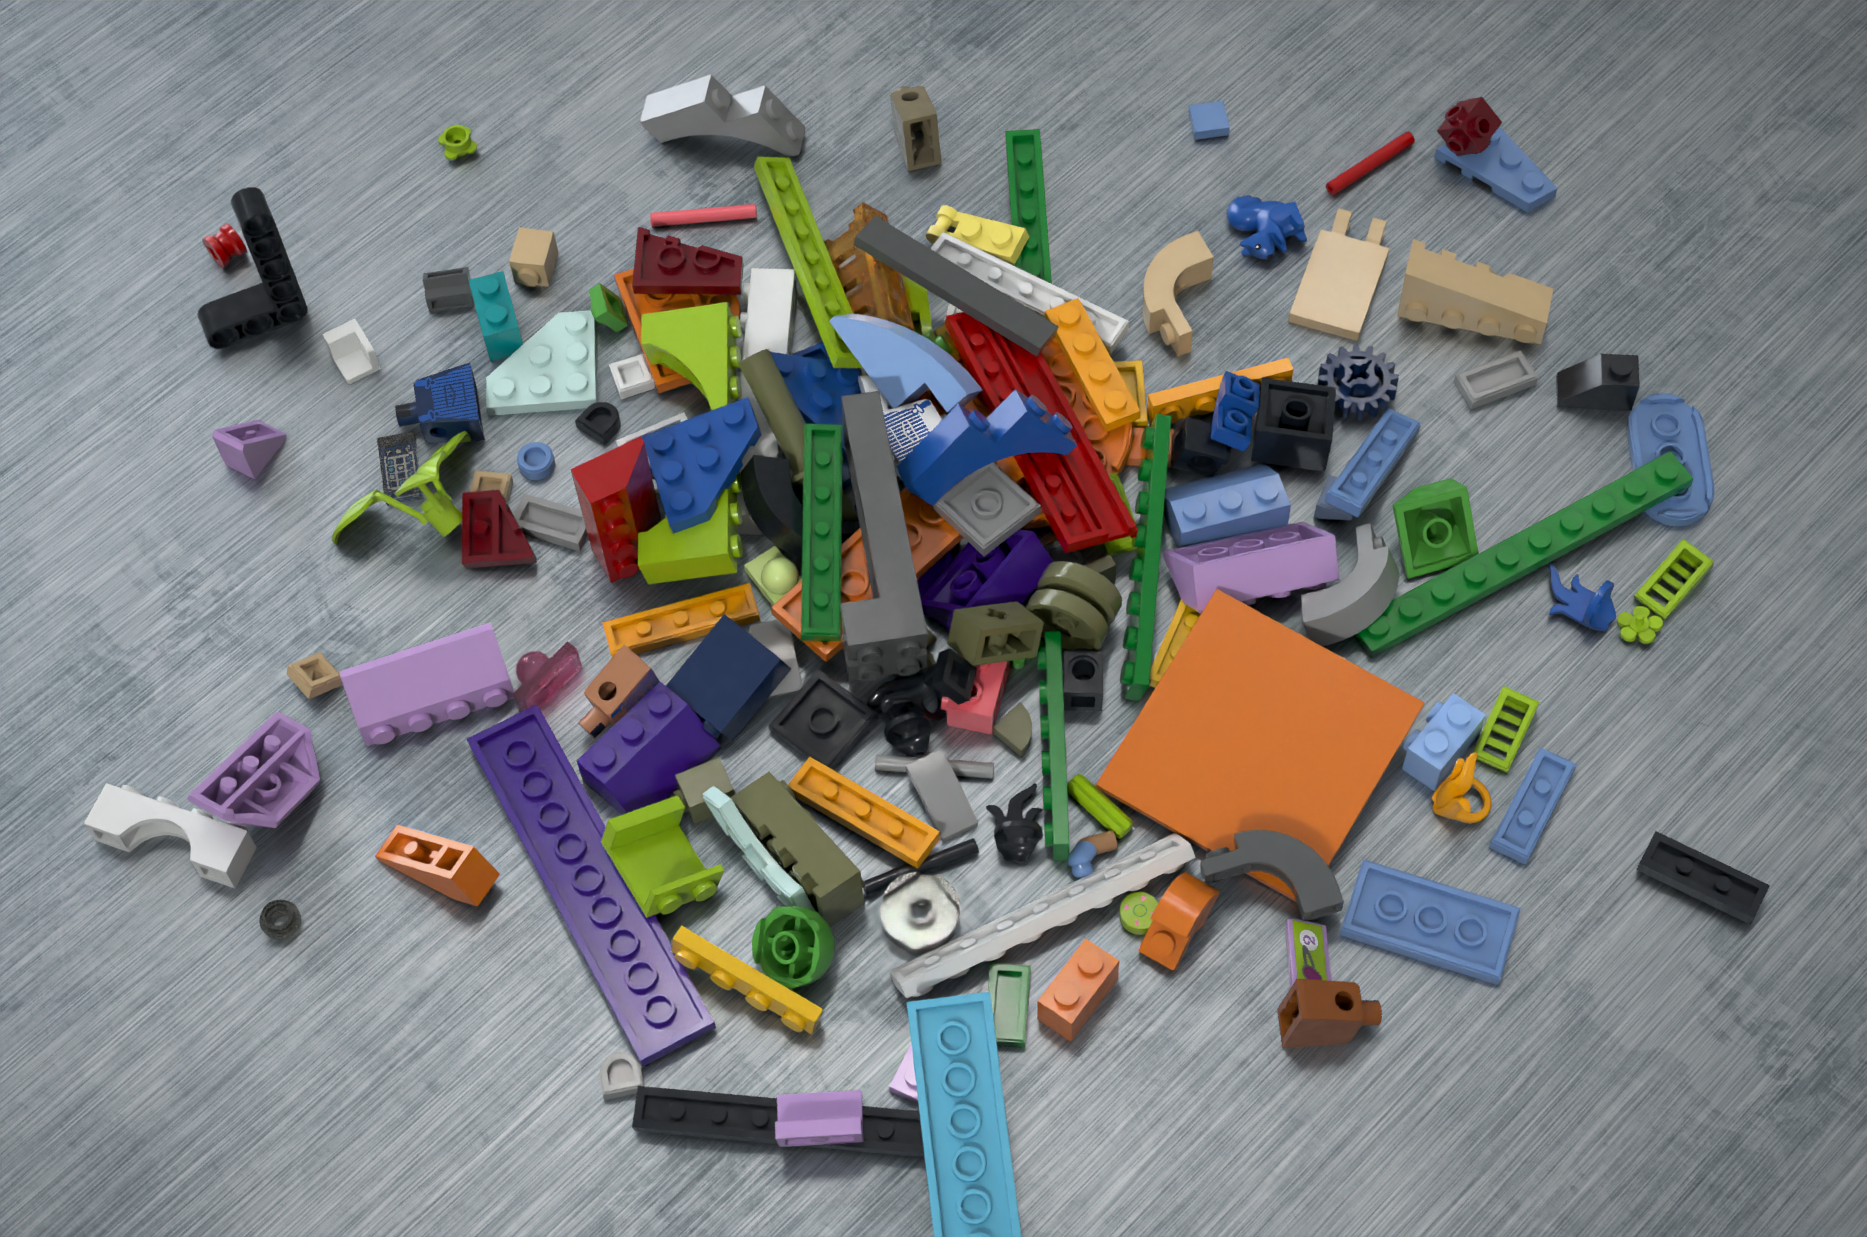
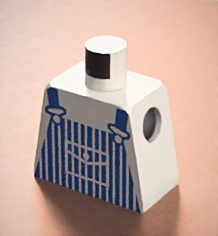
M928 399L883 411L894 468L901 480L902 478L896 467L949 413L947 412L940 416L932 402Z

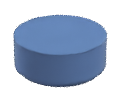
M529 443L523 446L517 454L519 471L527 479H544L555 468L553 452L544 443Z

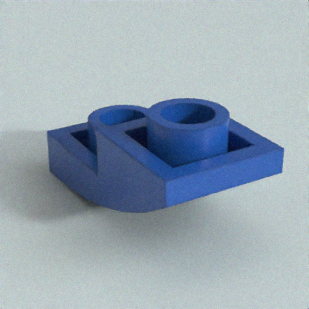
M1228 371L1225 372L1215 404L1210 439L1245 452L1251 443L1252 417L1259 408L1260 384L1253 382L1248 377L1238 376Z

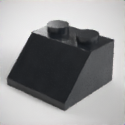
M1262 377L1251 461L1326 471L1333 437L1336 387Z

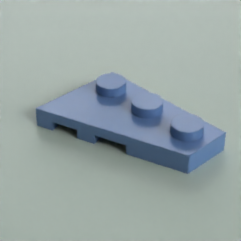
M1500 126L1490 138V145L1479 154L1456 156L1454 152L1448 149L1446 144L1436 149L1435 159L1444 164L1449 161L1461 168V174L1472 180L1476 177L1491 186V192L1525 212H1529L1556 197L1558 188Z

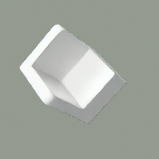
M356 319L322 334L330 356L348 384H352L381 369L375 351Z

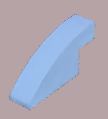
M851 313L834 316L829 321L892 408L913 403L930 389L946 412H950L957 404L964 407L983 391L969 372L949 353L907 327L885 319Z

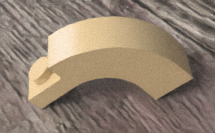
M1199 231L1182 236L1166 245L1151 261L1144 279L1142 313L1145 327L1149 334L1160 330L1164 343L1166 345L1171 344L1177 356L1191 352L1193 331L1175 299L1188 287L1212 279L1214 257Z

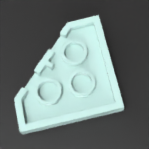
M591 310L557 313L486 377V409L488 416L586 409L590 405L597 403L596 320Z

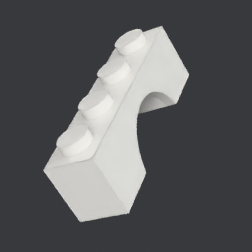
M106 783L84 822L85 827L95 841L127 852H131L142 842L157 836L171 835L185 839L190 843V861L199 876L235 889L257 849L247 827L214 820L210 814L200 809L193 808L191 812L181 809L176 803L165 797L159 796L156 800L146 797L141 791L129 785H122L119 788Z

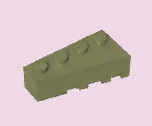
M769 771L730 797L760 843L780 867L802 886L815 911L831 927L864 905L863 888L865 883L861 877L860 870L822 830L813 815L806 808L803 809L796 801L793 791L784 780L779 782Z

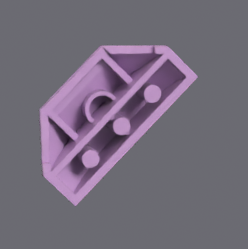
M277 711L189 794L188 801L216 817L237 826L276 828L319 785L320 777L312 746L311 729Z

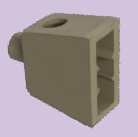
M902 86L890 94L894 132L908 172L942 164L937 113L925 87L916 86L910 88ZM913 131H918L923 135L920 141H913L916 139Z

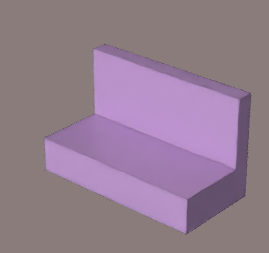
M861 1090L777 1095L778 1121L775 1122V1139L779 1147L864 1142Z

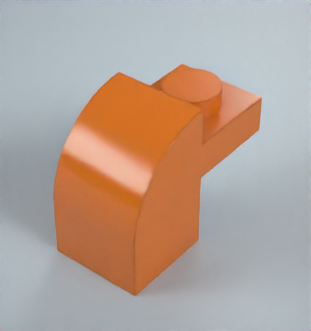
M1187 872L1179 875L1167 888L1150 918L1152 923L1138 951L1173 971L1177 969L1194 933L1205 925L1221 891Z

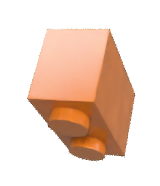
M1085 938L1038 999L1037 1019L1071 1042L1117 982L1120 960Z

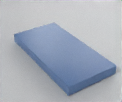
M1363 859L1340 930V936L1499 985L1521 908Z

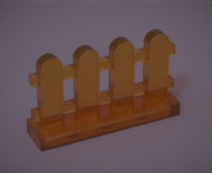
M863 202L853 209L855 220L848 224L849 230L834 241L827 239L824 242L845 295L862 282V287L847 297L853 314L864 315L868 312L871 317L885 319L914 331L901 273L854 245L855 236L874 216L889 224L886 214ZM855 254L856 258L840 269V264Z

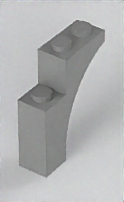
M712 75L647 95L640 123L660 143L693 135L730 136L767 146L788 158L800 154L806 128L765 85L732 96Z

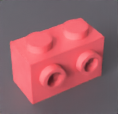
M1011 660L975 665L977 670L970 701L958 705L950 698L942 697L941 709L946 710L948 726L993 735V727L997 721L1011 669Z

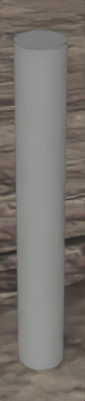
M876 754L875 770L906 772V765L920 759V757ZM948 760L956 776L993 779L994 763Z

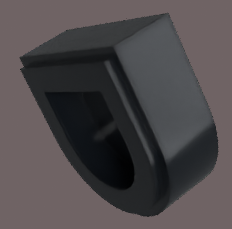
M597 402L590 405L575 420L578 429L604 446L618 432L621 425L618 410L607 402Z

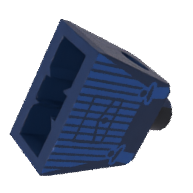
M470 363L416 380L413 384L416 402L395 406L399 427L419 423L424 440L428 443L448 442L463 431L470 435L471 441L485 440L477 385Z

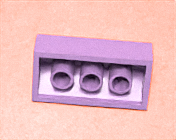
M1303 521L1163 551L1165 562L1182 602L1197 610L1200 614L1216 589L1246 605H1251L1259 597L1283 598L1291 595V590L1300 588L1304 590H1319L1325 588L1327 582L1339 580L1335 535Z
M491 622L339 671L356 723L366 746L385 744L397 736L412 731L422 732L434 724L449 719H461L470 712L485 707H498L507 700L516 698Z

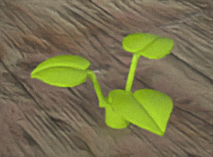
M463 431L450 439L446 444L437 449L417 469L416 474L408 477L395 492V495L398 497L402 493L418 486L428 498L420 506L424 511L423 514L375 489L348 508L333 532L332 542L336 545L342 529L360 516L369 506L380 501L386 502L413 516L423 525L429 522L443 537L449 534L462 522V513L451 502L452 498L443 488L439 480V468L441 462L452 453L458 444L471 442L470 435ZM432 481L438 493H432L425 483Z

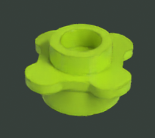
M452 125L446 128L439 136L438 141L445 148L444 156L446 159L455 160L457 157L464 156L467 153L473 154L476 152L478 147L477 143L472 141L470 137L472 134L470 128L462 125Z

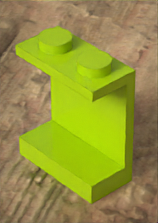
M678 795L609 819L601 840L602 845L646 918L658 913L664 915L672 913L682 904L693 900L704 901L716 893L724 873L721 864L706 869L681 830L679 824L686 807Z

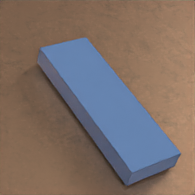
M1540 747L1492 838L1489 848L1526 865L1577 764Z

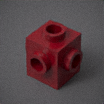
M1478 97L1459 101L1445 114V121L1437 132L1446 142L1448 149L1454 152L1456 156L1476 155L1483 152L1490 145V138L1499 128L1502 121L1484 98Z

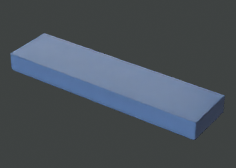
M1388 408L1330 487L1324 502L1359 518L1418 434L1421 423Z

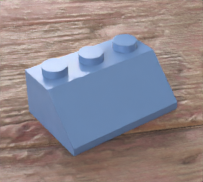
M1263 463L1166 488L1163 513L1176 548L1288 525L1291 504L1279 474Z

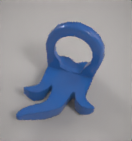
M1549 565L1551 589L1556 600L1561 603L1554 605L1550 609L1549 615L1562 614L1592 630L1607 631L1609 623L1616 619L1615 608L1610 597L1614 583L1606 580L1595 593L1580 584L1579 575L1577 574L1571 581V591L1561 584L1557 569L1553 565Z

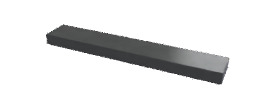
M874 216L855 236L854 245L1035 356H1038L1057 333L1059 326L877 216Z

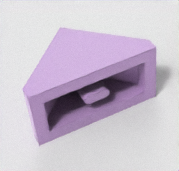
M259 420L216 429L212 437L225 465L256 479L285 442L287 434Z

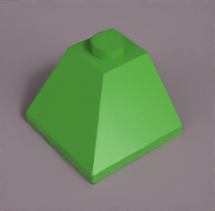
M1449 478L1416 487L1392 505L1406 578L1409 579L1453 567L1479 554L1468 490L1466 486L1454 479Z

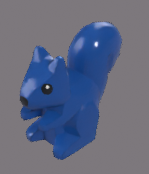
M1247 195L1235 198L1228 206L1227 220L1233 228L1240 231L1257 230V233L1240 242V246L1244 247L1241 252L1244 256L1271 259L1275 254V247L1281 252L1286 253L1285 238L1294 235L1300 242L1304 243L1307 241L1304 232L1305 225L1296 202H1262L1258 197Z

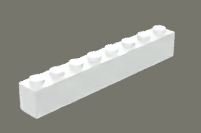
M751 269L750 283L745 282L743 287V302L748 304L747 312H741L740 316L741 334H745L744 342H738L737 345L740 349L741 360L765 349H769L770 352L791 355L797 297L795 269ZM742 370L741 372H736L742 388V397L738 401L749 398L762 435L756 445L750 446L743 457V466L740 469V474L753 455L782 459V450ZM742 492L737 493V502L741 505L743 516L742 524L737 525V534L764 535L752 520L745 505Z

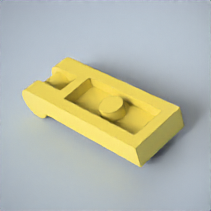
M947 205L940 207L936 215L938 219L936 224L931 225L925 235L926 239L934 244L944 232L1011 265H1015L1029 239L1026 228L957 212L954 208ZM949 227L956 228L954 233L947 232Z

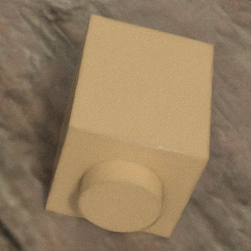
M519 227L509 260L515 283L530 287L536 285L549 287L559 253L554 231Z

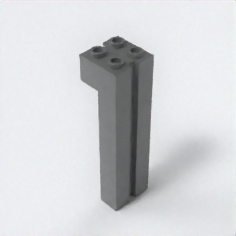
M879 391L841 396L842 437L873 599L840 604L844 632L842 644L849 681L860 680L870 682L877 680L881 676L899 674L901 676L913 675L919 672L920 669L927 668V629Z

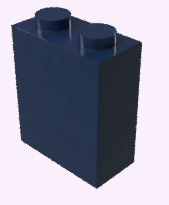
M724 614L667 683L666 687L684 700L693 711L703 718L702 723L704 725L702 728L716 739L722 733L733 741L789 673L791 668Z

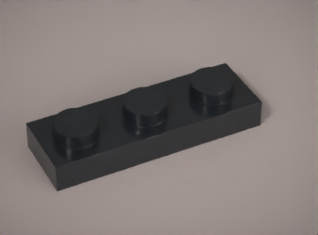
M1655 831L1637 867L1638 871L1750 925L1770 886Z

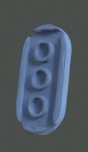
M1659 393L1642 399L1629 415L1626 430L1632 471L1672 451L1693 477L1692 485L1644 512L1653 520L1664 525L1673 527L1688 526L1700 521L1708 513L1715 494L1704 422L1700 412L1694 406L1691 408L1688 404L1684 403L1685 399L1673 394Z

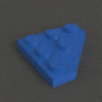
M770 352L805 423L842 425L841 396L861 393L858 376H862L860 368H833L831 361ZM842 437V454L844 458L847 460Z
M748 397L642 436L673 534L711 519L717 509L715 503L724 489H729L743 466L742 459L749 447L755 446L762 435Z

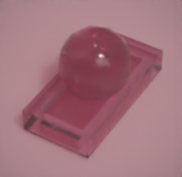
M567 641L550 658L540 651H529L520 657L516 665V675L522 685L513 693L519 712L536 704L541 709L582 669L577 648Z

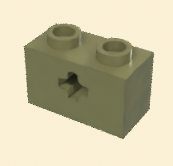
M1017 601L954 609L947 645L973 666L1037 657L1044 622Z

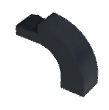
M753 455L741 471L742 494L747 510L759 530L772 543L787 553L802 558L803 505L796 497L792 488L790 460ZM842 520L841 544L860 528L859 522Z

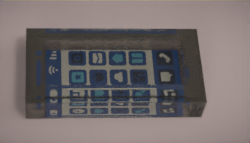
M414 432L377 438L384 494L401 503L424 499L423 492L418 486L402 493L398 497L395 495L401 484L408 477L416 474L417 469L420 467Z

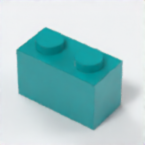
M504 271L469 279L470 289L490 361L511 356L523 345Z

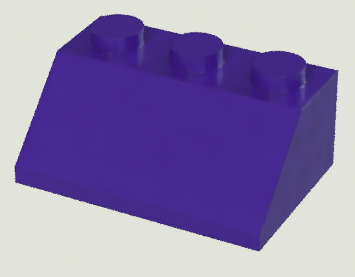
M1018 530L985 556L968 542L921 597L923 612L950 631L954 609L1015 601L1023 605V602L1038 586L1045 568L1053 560L1033 531Z
M659 682L577 760L583 782L623 815L670 798L674 791L679 790L675 775L708 762L721 747L716 739L702 728L704 724L691 707L662 682Z

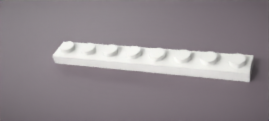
M1173 833L1088 876L1078 879L889 971L893 983L906 999L911 996L924 995L932 990L933 985L948 978L955 979L961 977L969 971L970 967L978 963L996 960L1003 956L1007 949L1019 943L1033 942L1042 935V932L1056 925L1070 924L1077 919L1079 914L1091 908L1107 906L1113 901L1114 897L1126 891L1139 890L1145 887L1149 880L1163 873L1170 874L1183 868L1184 863L1196 858L1192 846L1181 836Z

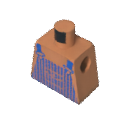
M625 644L584 691V695L593 708L578 724L594 739L609 724L614 726L660 682L651 667Z

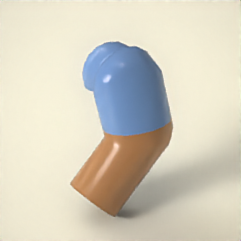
M1113 830L1085 837L1077 842L1068 856V865L1072 866L1073 876L1080 878L1090 875L1094 870L1091 860L1094 859L1095 855L1118 849Z

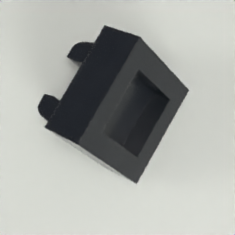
M949 648L939 652L936 664L927 669L924 684L933 686L939 691V695L948 697L959 705L970 701L977 668Z

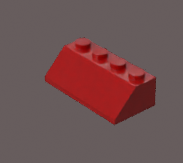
M641 436L570 469L591 549L611 583L621 578H629L640 569L638 567V533L649 531L661 521L645 443Z

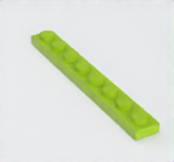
M757 156L754 164L756 175L833 368H863L829 322L834 316L853 314L792 162L790 158Z

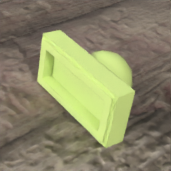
M776 546L744 565L746 574L772 606L802 580L795 564L785 558Z

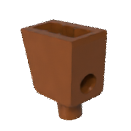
M1296 979L1277 1008L1282 1048L1346 1044L1353 1039L1361 1026H1379L1382 1019L1380 1002L1378 1000H1361L1360 986L1355 982Z

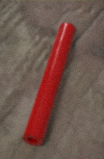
M1406 131L1326 183L1327 191L1331 195L1337 194L1414 144V136L1409 131Z

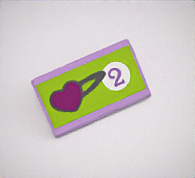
M1287 919L1285 937L1290 988L1296 979L1331 981L1326 925L1298 919Z

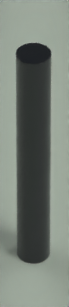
M972 838L927 856L918 869L910 864H906L864 881L865 893L867 896H871L978 854L977 843Z

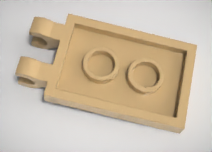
M1339 208L1331 232L1320 229L1290 310L1288 322L1358 341L1389 255L1390 248L1381 246L1387 221L1373 218L1366 241L1347 237L1351 225L1352 212Z

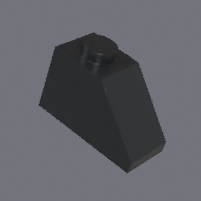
M1601 353L1557 372V407L1632 411L1640 387L1638 355Z

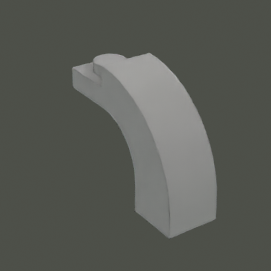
M1371 523L1356 527L1358 561L1349 576L1330 588L1301 595L1303 624L1310 640L1321 646L1340 642L1367 628L1387 609L1396 593L1399 571L1389 546L1385 545L1383 537L1376 538Z

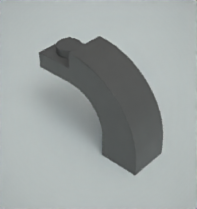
M1251 830L1235 833L1234 845L1236 850L1229 851L1228 847L1219 848L1205 855L1206 859L1200 861V871L1204 882L1207 884L1248 872H1264L1279 878L1292 891L1303 921H1310L1342 911L1344 900L1329 866L1312 848L1289 835L1268 830Z

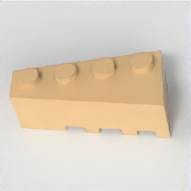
M1413 239L1404 277L1398 317L1408 318L1415 322L1423 321L1444 325L1451 329L1459 328L1480 332L1486 336L1495 335L1515 339L1522 343H1542L1554 288L1511 273L1504 277L1499 276L1490 269L1491 266L1480 262H1477L1475 266L1455 260V253L1442 249L1440 254L1424 249V242Z

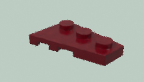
M638 227L632 280L634 294L741 295L744 268L743 257L704 245L698 248L681 243L679 238L668 235L665 239L650 234L648 229Z

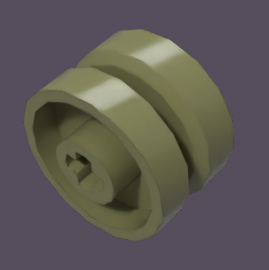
M1058 561L1050 563L1045 568L1038 582V590L1030 597L1025 608L1044 622L1041 640L1044 642L1045 632L1061 631L1062 651L1087 648L1097 652L1101 649L1106 639L1108 626L1114 622L1122 606V596L1115 585L1095 570L1074 562Z

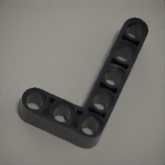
M247 187L237 191L231 199V206L262 283L208 302L199 309L197 315L206 340L210 347L215 349L228 348L293 324L304 318L308 312L306 302L263 192L256 187Z

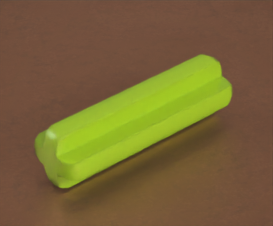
M1077 774L1069 781L1067 792L1108 831L1113 830L1116 838L1121 839L1132 829V820L1083 774Z

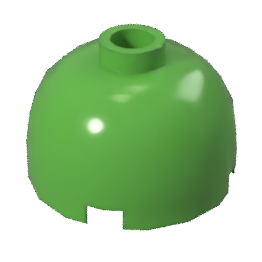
M782 906L771 910L772 912L766 918L760 919L756 924L752 937V956L755 964H761L762 970L767 974L766 976L787 988L793 989L804 987L822 978L833 961L835 937L831 926L818 912L804 906Z

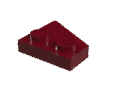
M500 490L462 493V565L465 568L537 563L535 553Z

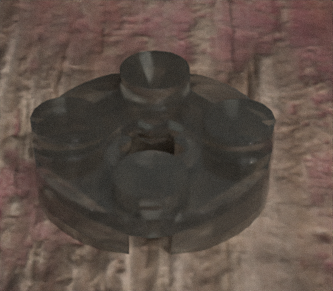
M910 872L896 878L886 888L880 906V919L884 933L895 945L905 949L912 955H921L924 952L932 951L948 943L961 924L960 899L955 888L945 878L935 874L932 877L920 875V872ZM918 904L920 908L928 906L931 909L927 912L928 917L921 920L920 918L914 919L911 917L913 915L912 907Z

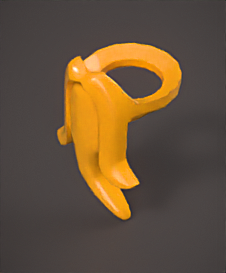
M1476 752L1471 753L1466 761H1464V758L1457 759L1453 771L1434 791L1431 799L1434 802L1432 809L1436 815L1468 824L1478 823L1487 817L1491 810L1489 791L1483 783L1473 778L1477 759ZM1471 786L1479 791L1483 799V806L1476 813H1470V801L1467 798H1463Z

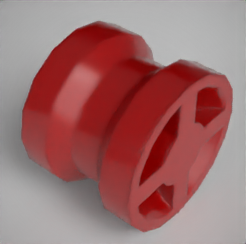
M227 223L219 228V232L214 236L207 235L202 239L210 256L222 268L228 266L230 259L234 256H242L247 253L242 239Z

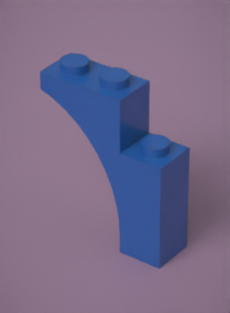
M1015 389L987 418L975 409L970 412L960 404H957L896 468L906 489L934 506L954 485L988 464L1026 453L1047 452L1068 455L1077 446V443L1070 432L1073 428L1071 423L1058 412L1054 415L1051 414L1037 397L1031 395L1028 398Z

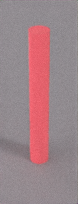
M756 204L655 212L650 213L651 226L658 227L757 218Z

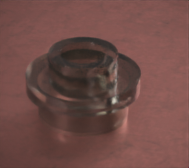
M273 900L263 908L259 923L262 931L272 939H285L297 931L301 923V915L296 905L292 902ZM287 917L286 922L278 926L275 925L278 918Z

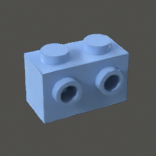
M1454 693L1444 704L1439 701L1426 718L1428 724L1422 731L1415 729L1406 740L1403 749L1407 752L1402 770L1435 791L1438 785L1454 769L1457 759L1463 758L1480 737L1486 714Z

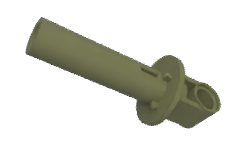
M765 349L742 360L739 366L786 459L790 460L792 488H798L803 498L804 424L806 423L769 349ZM842 489V520L856 522L857 515L849 497Z

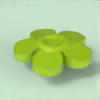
M1644 606L1635 607L1633 615L1628 612H1622L1617 618V624L1622 628L1620 636L1627 642H1633L1639 636L1638 638L1641 643L1649 644L1655 641V632L1660 631L1663 627L1661 617L1650 616V610Z

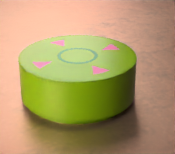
M1134 892L1126 896L1120 905L1119 918L1122 926L1132 934H1146L1152 923L1150 918L1158 905V901L1152 895L1145 892Z

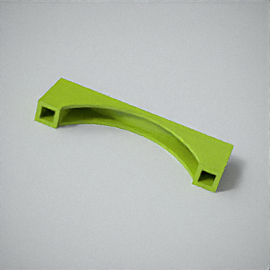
M727 302L642 314L641 345L651 365L661 364L689 380L707 399L711 411L734 403L736 399L742 397L741 382L739 377L736 376V368H740L739 363L742 361L740 349L736 346V338L741 337V324L739 317L732 315ZM740 471L729 489H724L715 503L717 509L709 521L673 534L666 516L649 531L638 533V567L648 584L737 573V558L743 556L741 537L737 534V525H741L743 522L741 505L737 502V493L742 492Z

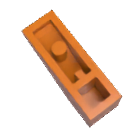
M400 825L395 827L375 855L380 862L447 897L477 907L489 893L490 888L500 875L474 846Z

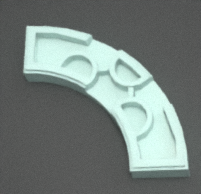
M715 786L705 791L703 799L725 834L727 836L730 835L735 844L744 852V855H742L743 859L761 881L765 879L772 890L778 894L777 899L784 906H804L815 911L802 886L794 881L772 858L749 828L732 799Z

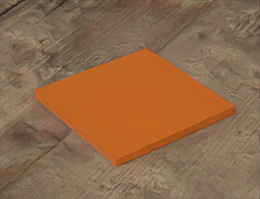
M1216 589L1099 778L1096 787L1207 852L1228 847L1229 851L1236 850L1234 845L1235 833L1251 830H1268L1286 834L1300 840L1312 848L1330 866L1422 711L1425 702ZM1264 872L1246 873L1296 902L1292 891L1279 878Z

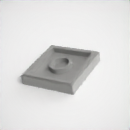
M994 462L965 477L933 506V509L983 556L987 555L1041 513V505Z

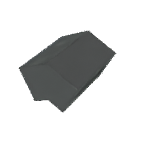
M468 267L424 273L423 284L429 312L474 306L468 281L470 279Z

